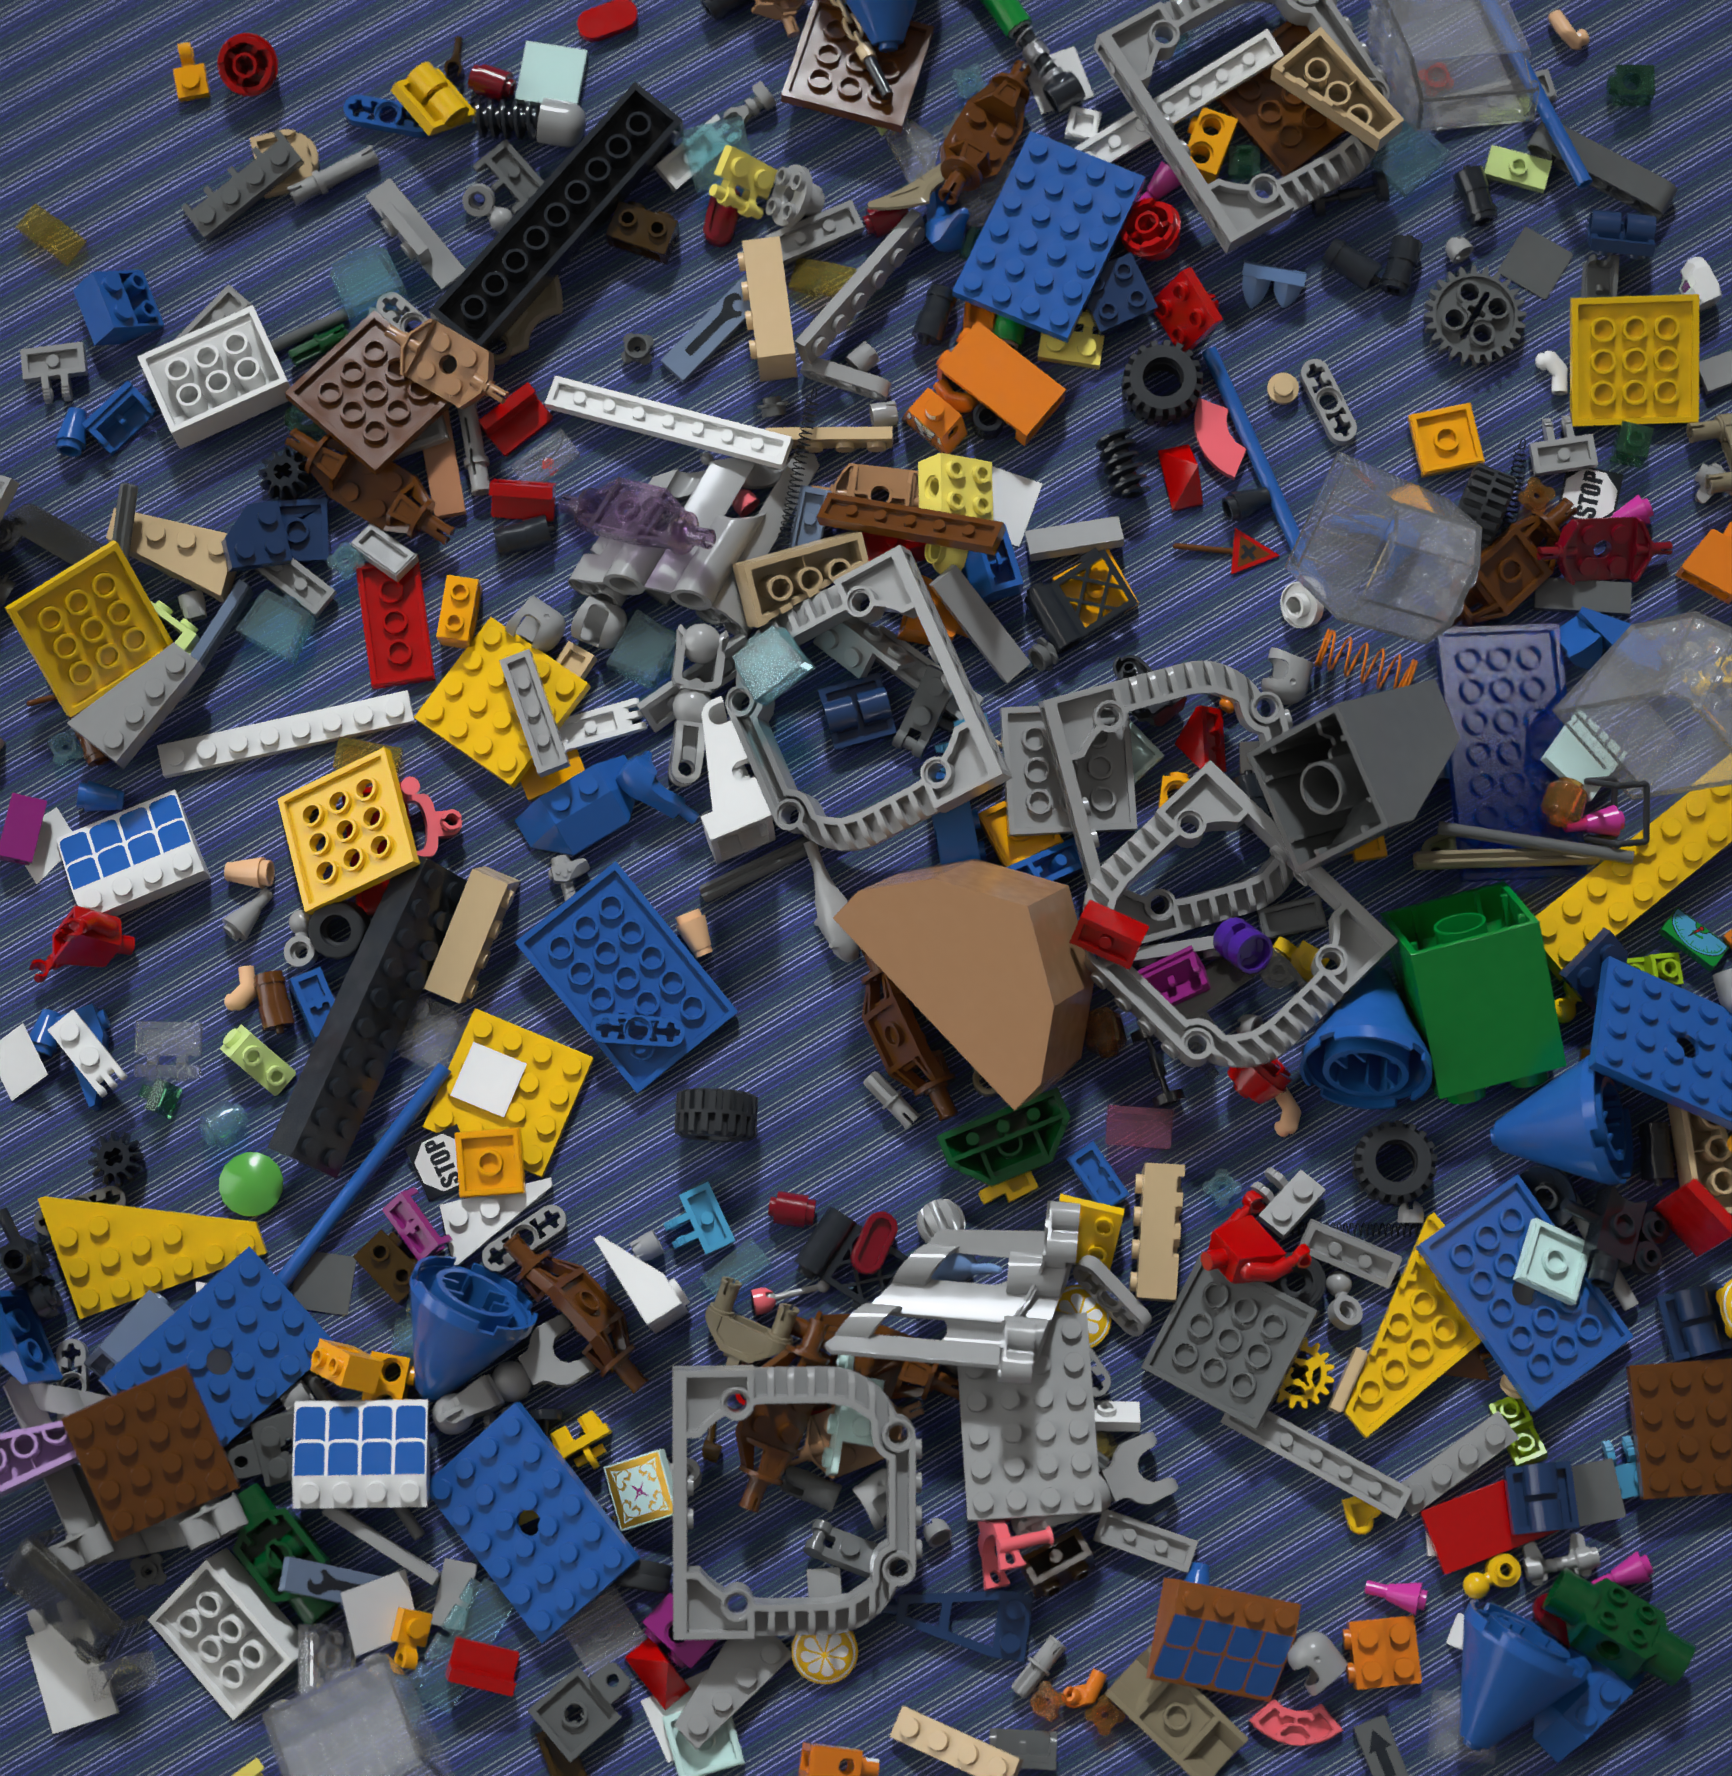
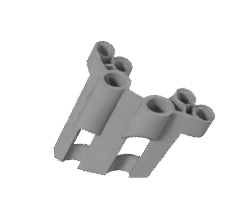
M794 453V455L789 457L784 470L733 457L711 461L707 469L699 472L686 473L676 469L654 476L601 555L584 554L570 576L568 584L582 595H595L597 598L622 607L628 595L641 594L645 589L670 594L676 603L683 607L695 609L696 614L702 620L713 625L721 623L731 634L736 636L741 632L748 638L754 627L747 626L732 564L767 555L779 536L778 533L781 532L779 527L784 526L780 523L785 520L782 518V515H788L783 512L784 509H789L784 506L785 503H790L785 499L791 497L787 495V492L792 491L789 488L800 491V487L788 488V486L793 485L789 480L794 479L790 476L794 474L791 469L798 468L792 463L798 462L794 457L799 455ZM799 453L808 458L797 457L796 459L807 464L795 463V465L805 468V470H793L804 474V476H792L803 480V482H790L800 486H808L819 468V463L815 454ZM774 486L758 515L745 518L725 516L741 487L745 489H764ZM788 493L795 497L799 495V493ZM689 498L673 526L660 532L640 537L662 500L675 501ZM787 499V500L797 503V500H798V499ZM787 504L788 507L794 509L796 507V505ZM785 510L790 514L793 512L792 510Z
M1047 1201L1045 1231L939 1229L927 1244L919 1247L906 1259L895 1274L891 1285L874 1302L865 1303L857 1308L844 1321L835 1336L825 1343L824 1347L830 1354L999 1369L997 1381L1031 1384L1033 1364L1035 1361H1038L1058 1301L1062 1297L1067 1285L1073 1263L1076 1264L1081 1204ZM953 1253L1009 1259L1007 1281L996 1285L932 1280L931 1278L938 1266ZM888 1316L944 1320L947 1325V1333L942 1340L874 1334L879 1325Z
M12 1376L3 1386L21 1428L52 1423L48 1412L68 1415L110 1397L46 1383L23 1385ZM74 1463L43 1478L67 1532L66 1540L51 1547L43 1548L56 1579H61L96 1564L125 1560L189 1546L190 1550L194 1551L220 1538L228 1537L249 1524L236 1494L232 1493V1496L220 1501L219 1497L114 1542L80 1465Z

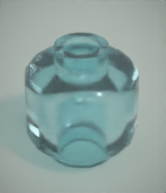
M222 1100L200 1115L201 1124L198 1125V1130L210 1147L217 1146L224 1149L246 1134L245 1121L248 1120V1116L240 1104L232 1105L230 1102Z

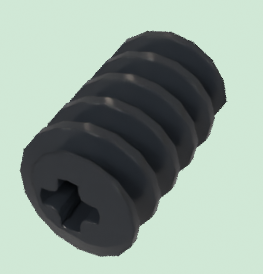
M476 98L475 128L478 130L480 138H486L490 130L493 139H498L501 131H503L505 139H511L515 130L518 140H523L526 131L530 140H535L537 138L540 103L538 101L536 108L532 109L529 100H526L523 109H519L517 100H513L509 109L506 107L504 99H501L498 108H495L492 99H488L486 107L482 108L480 99Z
M1130 428L1110 432L1100 438L1095 445L1096 449L1101 451L1099 455L1100 461L1106 463L1103 466V472L1109 475L1106 479L1107 485L1113 487L1110 490V495L1116 499L1135 498L1151 490L1150 486H1140V483L1147 479V475L1136 473L1144 465L1141 462L1133 463V459L1138 457L1140 452L1129 451V448L1136 444V439L1125 438V436L1133 431Z

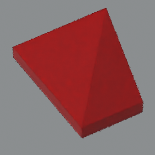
M1189 444L1159 450L1157 453L1172 512L1203 505L1198 463Z
M1202 705L1195 708L1174 743L1200 769L1211 760L1222 772H1226L1222 709Z
M650 1638L646 1639L624 1657L664 1710H667L691 1690L690 1686L663 1651Z

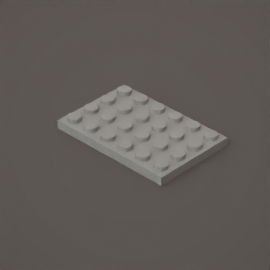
M1087 1313L1053 1315L1038 1361H1035L1033 1364L1031 1384L997 1381L999 1369L957 1365L968 1522L1101 1514Z

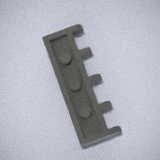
M279 129L273 132L278 141L263 153L257 146L254 147L252 152L257 158L240 172H237L233 166L228 168L227 170L232 178L219 189L213 192L207 185L203 190L208 198L194 209L187 203L181 206L208 241L305 163Z
M506 139L473 166L477 173L488 168L498 179L491 186L494 193H498L503 188H506L518 203L511 208V212L514 215L544 183Z

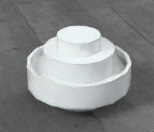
M1297 581L1286 586L1282 592L1280 600L1281 611L1284 619L1291 626L1307 628L1319 622L1324 611V600L1315 584L1309 581Z

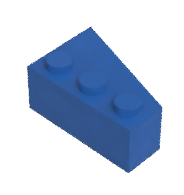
M937 772L936 781L941 782L945 778L946 772ZM970 801L946 813L939 812L932 816L940 864L970 859L986 860L983 841L977 842L975 829L981 828L977 809L971 810Z

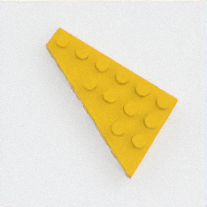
M49 1196L38 1198L79 1319L142 1298L149 1290L156 1293L223 1269L249 1246L258 1256L268 1253L256 1221Z
M1434 1212L1424 1222L1343 1411L1364 1438L1372 1434L1482 1342L1415 1248L1445 1226Z

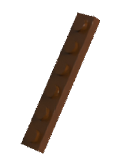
M829 492L817 515L819 525L991 555L996 554L1006 531L1004 522Z

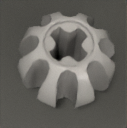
M937 1199L929 1202L918 1212L916 1220L919 1235L926 1243L930 1241L939 1229L965 1230L966 1224L963 1211L956 1203L949 1199Z

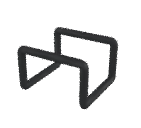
M1615 776L1585 778L1584 784L1611 788V805H1615L1617 808L1618 789L1644 787L1643 839L1614 841L1615 836L1598 834L1584 836L1583 840L1588 843L1611 847L1648 844L1650 840L1649 782H1618Z

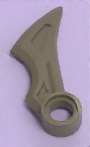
M941 163L909 185L889 195L868 202V209L895 210L930 204V196L933 191L946 182L940 171Z
M558 275L500 338V341L506 344V349L502 354L494 355L495 365H502L508 362L512 356L529 349L530 336L536 325L547 317L563 313L562 290Z

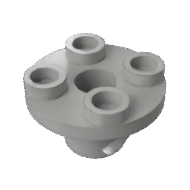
M800 165L779 168L775 176L776 184L772 197L766 204L767 215L772 216L773 221L777 225L789 228L796 225L804 217L809 218L820 213L824 207L825 197L822 189L812 183L809 170Z

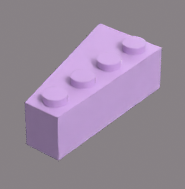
M62 1421L0 1433V1498L79 1461Z

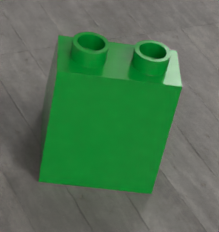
M1505 881L1380 913L1382 926L1398 940L1395 948L1389 953L1390 961L1401 998L1431 1056L1433 1073L1430 1086L1439 1099L1447 1098L1453 1104L1472 1103L1486 1095L1485 1087L1508 1081L1514 1087L1526 1088L1537 1086L1549 1078L1548 1071L1567 1066L1540 922Z

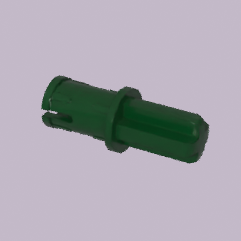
M340 324L319 336L314 334V339L291 349L288 352L292 363L299 367L321 355L324 357L349 333L345 326Z

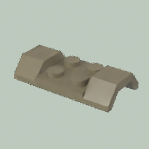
M1150 1644L1118 1677L1105 1695L1190 1776H1214L1249 1738L1197 1688L1146 1678L1152 1648Z

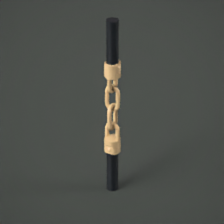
M830 0L833 6L840 7L845 16L842 21L843 27L848 37L858 42L859 45L856 47V53L860 57V61L866 65L882 99L888 100L892 98L894 93L876 60L877 57L870 42L863 41L864 31L854 14H849L845 6L846 1L837 0L836 2L835 0ZM854 20L859 29V33L858 31H854L853 36L847 25V21L851 24Z

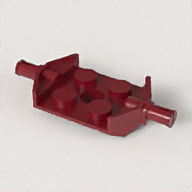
M1637 516L1571 519L1562 528L1558 543H1555L1554 547H1538L1537 551L1539 553H1536L1539 561L1555 559L1565 580L1571 585H1575V581L1630 579L1633 582H1638L1654 555H1671L1672 550L1670 549H1673L1671 541L1653 542L1645 522ZM1605 540L1607 543L1606 549L1601 554L1595 555V545L1599 541Z

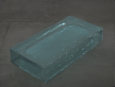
M750 1237L702 1275L700 1279L716 1298L722 1277L734 1278L733 1284L738 1280L742 1283L741 1287H743L768 1267L771 1261L752 1237Z

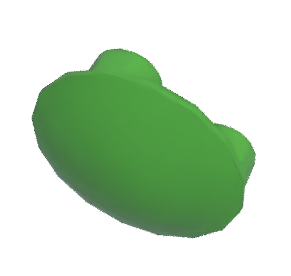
M245 1152L233 1157L224 1166L219 1177V1192L223 1202L231 1211L242 1216H258L269 1213L278 1203L283 1192L281 1168L270 1157L259 1152Z

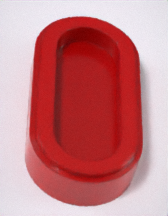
M613 0L585 10L577 21L579 34L586 41L598 42L626 32L637 23V8L630 0Z

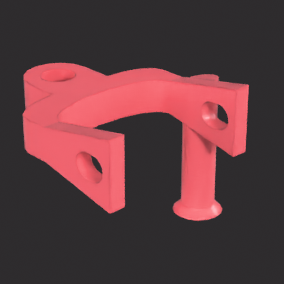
M409 776L401 782L404 804L413 803L421 811L425 824L426 838L424 848L421 851H417V855L430 859L437 851L438 839L452 838L458 834L462 827V816L453 809L435 811L434 804L427 794H416L420 790V783L416 778ZM444 820H450L453 826L449 825L446 821L444 822Z
M1011 1519L977 1521L980 1531L978 1549L982 1561L984 1591L1011 1584L1005 1571L1026 1565L1018 1549L1045 1543L1053 1545L1054 1536L1050 1526H1047L1042 1531L1011 1537L1006 1524ZM995 1543L997 1546V1556L995 1554ZM1009 1553L1013 1556V1564H1009L1006 1561L1005 1554ZM991 1573L998 1575L999 1583L992 1581Z

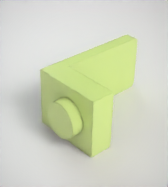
M160 600L155 604L151 601L160 619L181 634L175 641V644L188 654H191L200 640L196 634L198 628L184 618L181 622L171 616L174 611Z
M240 1025L237 1029H232L225 1036L220 1050L274 1096H277L296 1075V1071L244 1026Z

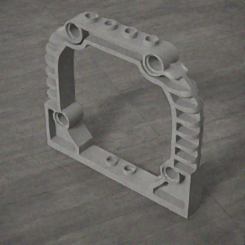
M1170 0L1164 4L1160 1L1097 36L1094 50L1226 254L1286 221L1297 210L1353 180L1370 164L1376 154V150L1354 135H1351L1336 149L1277 180L1270 174L1261 173L1253 177L1249 185L1232 183L1219 178L1207 184L1191 159L1188 145L1183 140L1180 141L1174 133V125L1171 119L1166 114L1163 115L1147 91L1153 66L1156 60L1165 61L1173 56L1181 35L1224 11L1248 2L1272 3L1276 5L1287 21L1298 26H1307L1311 33L1322 27L1388 101L1390 89L1385 73L1380 67L1374 65L1370 59L1369 49L1364 42H1359L1353 33L1352 23L1346 16H1342L1338 10L1336 0ZM1156 37H1164L1169 43H1160L1156 40ZM1263 190L1269 197L1261 198L1255 191Z
M901 545L834 580L835 585L804 600L787 612L772 618L763 627H760L744 649L740 668L736 672V686L730 689L725 697V706L730 717L727 721L731 720L746 753L747 764L751 765L755 774L752 778L756 777L771 812L772 820L781 829L794 834H803L816 844L832 850L859 851L871 848L939 812L946 813L1012 779V775L910 550ZM869 597L870 603L868 608L861 611L862 601ZM884 612H894L913 619L919 617L931 644L928 647L929 654L936 664H940L944 673L941 675L942 683L949 693H953L965 722L954 727L950 742L942 757L935 756L924 762L920 772L921 779L918 782L860 813L843 818L826 817L817 799L809 794L798 791L768 723L774 714L775 708L773 693L768 684L769 679L780 660L792 650L850 618L856 617L865 623H873L878 621ZM749 697V705L742 711V701ZM945 768V778L941 782H937L936 774L938 770ZM798 810L799 817L794 824H791L790 816L793 811Z
M1190 661L1038 702L1087 888L1092 877L1100 868L1096 848L1100 847L1095 828L1090 829L1087 816H1091L1090 805L1087 797L1082 798L1072 760L1085 757L1091 743L1099 733H1112L1121 729L1126 721V713L1187 695L1211 694L1232 702L1240 725L1247 731L1257 734L1260 745L1288 731L1293 726L1290 712L1288 709H1284L1280 697L1269 691L1260 692L1248 677L1227 665L1212 661ZM1261 699L1266 700L1270 705L1271 710L1267 717L1261 716L1257 711V705ZM1104 708L1111 709L1115 715L1114 723L1111 726L1103 724L1100 719L1101 711ZM1271 855L1256 873L1238 882L1180 898H1175L1171 892L1165 889H1150L1143 895L1136 894L1127 889L1114 910L1149 926L1147 934L1142 941L1143 944L1260 910L1275 901L1286 890L1294 878L1293 870L1285 862L1282 864ZM1157 895L1162 897L1165 902L1164 910L1159 914L1154 913L1151 909V901Z
M1211 760L1155 812V815L1097 870L1088 885L1084 897L1083 910L1089 900L1114 910L1125 891L1176 844L1183 848H1192L1200 843L1204 832L1236 831L1245 823L1270 848L1271 855L1282 864L1285 862L1293 870L1294 877L1302 885H1309L1335 910L1328 921L1329 944L1324 945L1318 950L1311 964V972L1314 977L1263 1025L1251 1032L1225 1035L1216 1025L1208 1020L1200 1018L1187 1020L1133 966L1129 970L1109 960L1099 961L1089 951H1086L1084 961L1085 966L1092 973L1090 977L1093 982L1103 990L1107 988L1115 996L1114 1001L1120 1009L1126 1013L1130 1011L1138 1018L1137 1023L1139 1027L1149 1036L1154 1034L1162 1042L1161 1047L1164 1052L1171 1058L1175 1059L1177 1057L1185 1065L1194 1068L1204 1065L1207 1061L1222 1067L1250 1068L1273 1061L1287 1052L1395 948L1398 940L1321 866L1297 874L1276 823ZM1191 823L1196 827L1197 831L1191 834L1186 833L1182 830L1181 824ZM1325 958L1334 960L1337 964V969L1327 970L1322 965L1321 960ZM1192 1041L1202 1044L1204 1052L1194 1054L1188 1049L1187 1044Z
M753 1365L672 1366L674 1640L755 1639V1636L830 1635L854 1630L874 1619L890 1602L897 1586H903L911 1582L915 1576L916 1559H922V1540L916 1539V1526H922V1507L916 1506V1493H922L921 1472H916V1459H922L921 1439H916L915 1429L909 1418L896 1413L887 1395L873 1381L860 1373L846 1368L831 1366L753 1367ZM736 1393L742 1394L746 1398L744 1406L740 1409L729 1407L727 1401L731 1395ZM832 1403L851 1407L870 1420V1433L874 1447L881 1456L887 1459V1538L879 1543L872 1552L870 1577L848 1593L829 1597L757 1598L753 1597L752 1591L744 1583L733 1582L723 1587L713 1580L700 1566H687V1529H693L694 1524L693 1509H687V1496H693V1475H687V1438H701L716 1421L724 1416L731 1420H743L751 1414L754 1405ZM896 1425L904 1426L907 1429L904 1438L896 1441L889 1437V1431L892 1427ZM903 1559L907 1562V1566L901 1573H893L889 1570L892 1561ZM734 1595H742L746 1599V1604L740 1609H734L728 1605L729 1599Z

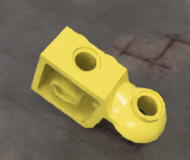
M938 453L918 462L919 508L993 520L992 462L946 453ZM926 543L925 558L940 575L952 564L956 565L960 571L963 569L968 550Z

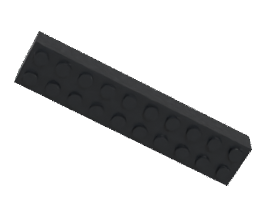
M634 82L429 310L431 319L438 321L490 351L616 210L618 202H623L678 141L683 135V120L638 83Z
M418 855L419 865L390 879L267 1147L308 1168L336 1179L430 975L467 883V880L423 856Z

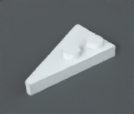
M551 1177L526 1183V1193L470 1197L439 1205L446 1235L449 1234L453 1239L448 1245L451 1257H456L454 1265L460 1266L463 1264L464 1260L477 1249L482 1248L496 1233L501 1232L522 1211L546 1194V1191L553 1186Z

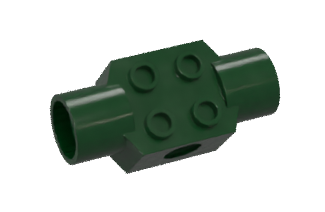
M255 1483L237 1495L249 1524L235 1532L238 1538L232 1550L271 1602L281 1603L288 1601L306 1627L310 1628L328 1616L341 1604L279 1591L284 1558L293 1557L330 1565L331 1560L291 1508L277 1509L259 1484Z
M1565 1568L1555 1580L1542 1606L1544 1610L1566 1622L1569 1644L1627 1680L1647 1671L1668 1685L1674 1686L1686 1671L1695 1653V1645L1668 1630L1666 1616L1663 1611L1608 1578L1592 1584Z

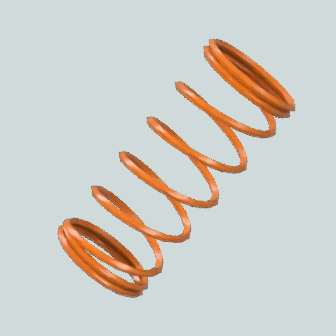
M1327 629L1314 664L1315 667H1321L1333 635L1327 665L1328 672L1332 671L1349 641L1344 678L1349 676L1366 646L1360 683L1365 682L1379 655L1382 653L1376 688L1378 690L1382 687L1399 657L1393 689H1396L1402 662L1401 654L1395 656L1381 680L1385 660V649L1381 648L1364 676L1369 651V644L1365 642L1347 671L1353 639L1349 636L1345 640L1331 665L1336 632L1333 629ZM1412 659L1397 688L1411 685L1418 660Z

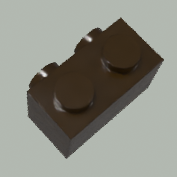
M619 201L606 233L608 245L667 265L680 232L678 221L667 212L658 211L654 213L645 210L646 208L640 203Z
M381 1229L353 1258L398 1305L402 1306L410 1299V1277L418 1260L415 1256L410 1258L402 1250L406 1244L395 1232L392 1231L388 1235Z
M1076 1526L1054 1538L1053 1545L1045 1543L1023 1555L1022 1558L1026 1565L1020 1567L1024 1578L1038 1600L1043 1596H1054L1062 1590L1063 1585L1072 1580L1081 1581L1085 1579L1095 1568V1562L1091 1549Z

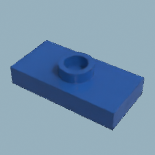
M1094 1141L1066 1159L1094 1202L1116 1206L1130 1196Z

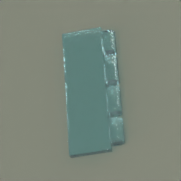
M472 1577L469 1579L458 1597L468 1603L467 1608L465 1609L455 1603L441 1626L451 1633L449 1638L437 1632L423 1655L434 1663L430 1667L419 1662L408 1680L409 1684L417 1688L415 1695L450 1714L466 1687L465 1685L447 1681L445 1676L455 1638L462 1637L492 1644L514 1608L497 1584L487 1578H484L482 1583Z

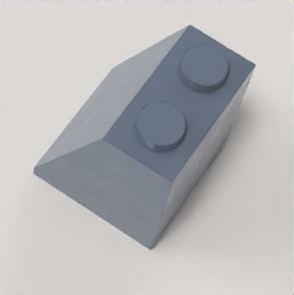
M149 1290L83 1363L101 1378L175 1311L169 1307V1302L162 1295Z

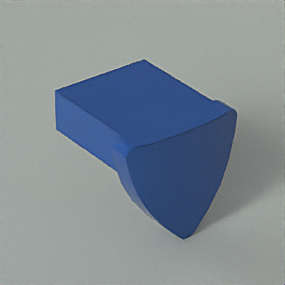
M1576 616L1551 633L1554 641L1576 666L1584 669H1595L1602 654V637L1599 633H1594L1582 619Z

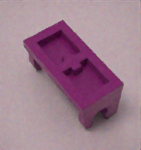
M12 793L0 839V860L27 866L32 864L47 806L46 800Z
M1192 945L1138 970L1172 1006H1176L1211 989L1205 966Z
M416 1187L400 1192L382 1211L419 1261L422 1258L440 1253L445 1249L444 1245L450 1243L453 1239L449 1234L440 1238L412 1199V1196L419 1193Z

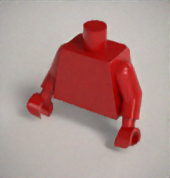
M74 906L52 935L53 953L47 956L45 961L41 959L33 960L29 970H41L43 974H35L34 980L37 983H42L46 980L50 970H57L63 965L104 967L107 966L116 953L131 955L135 946V938L122 935L121 920L118 917Z
M1251 1190L1242 1199L1243 1207L1241 1209L1237 1208L1227 1221L1211 1233L1208 1251H1204L1201 1254V1264L1206 1271L1219 1269L1230 1283L1240 1284L1258 1281L1275 1282L1293 1271L1292 1268L1296 1265L1299 1268L1309 1267L1312 1258L1309 1255L1310 1249L1306 1243L1298 1246L1292 1255L1285 1258L1287 1253L1251 1215L1252 1213H1260L1266 1208V1205L1260 1201L1264 1197L1258 1192Z

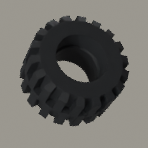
M1157 340L1151 341L1148 348L1142 345L1138 348L1137 354L1132 353L1128 364L1125 366L1122 380L1123 400L1127 401V409L1130 413L1132 411L1136 412V419L1139 421L1143 418L1148 419L1147 425L1154 426V421L1160 422V427H1167L1169 421H1172L1174 425L1178 424L1181 421V417L1186 419L1191 414L1192 408L1195 409L1199 400L1203 381V373L1200 372L1201 365L1198 360H1193L1194 353L1190 349L1186 353L1182 351L1184 345L1178 342L1176 347L1170 346L1171 340H1164L1163 345H1158ZM1167 371L1178 379L1181 388L1171 396L1161 397L1152 394L1145 387L1143 380L1151 372Z
M1481 463L1475 466L1448 530L1449 538L1482 551L1491 545L1513 495L1516 477Z
M691 1088L677 1092L674 1133L687 1139L715 1142H745L754 1139L757 1128L758 1097L744 1091L715 1088Z
M1395 1120L1392 1123H1389V1121L1382 1122L1380 1125L1371 1128L1356 1145L1353 1151L1355 1152L1354 1157L1351 1161V1166L1354 1167L1352 1172L1353 1178L1357 1179L1359 1183L1357 1186L1360 1191L1364 1190L1368 1194L1367 1197L1372 1201L1376 1199L1382 1205L1393 1204V1206H1400L1403 1203L1415 1200L1432 1184V1179L1437 1172L1435 1163L1438 1161L1437 1154L1433 1152L1435 1146L1432 1141L1429 1142L1426 1139L1427 1134L1423 1130L1418 1131L1415 1129L1416 1125L1412 1123L1406 1125L1403 1124V1121ZM1397 1145L1409 1153L1413 1163V1170L1404 1181H1389L1379 1173L1376 1167V1155L1384 1146Z

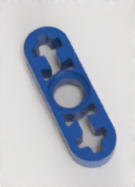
M353 95L344 103L345 116L353 126L417 138L428 136L421 127L416 128L414 122L410 121H415V119L400 102L364 95ZM358 105H362L366 112H360L359 117H355L352 109L355 110L358 108ZM373 107H375L374 120H372L370 113H373ZM387 109L395 110L397 112L396 120L392 123L382 122L380 116L383 111ZM403 112H406L407 119L409 120L404 119Z
M602 1013L597 1015L591 1023L592 1036L601 1043L672 1048L678 1046L685 1037V1028L682 1022L671 1017ZM603 1019H608L611 1026H620L618 1020H626L623 1027L625 1039H617L619 1032H609L608 1037L604 1038L601 1031H596V1025H601ZM635 1021L645 1023L648 1029L647 1035L641 1040L631 1038L628 1033L630 1024ZM651 1022H659L657 1029H667L668 1024L672 1023L675 1030H680V1036H674L673 1042H668L665 1035L656 1034L657 1042L650 1041L653 1032Z

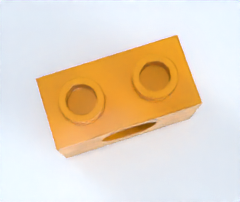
M319 1339L317 1348L313 1351L311 1357L312 1364L310 1370L340 1387L374 1394L384 1362L355 1346Z

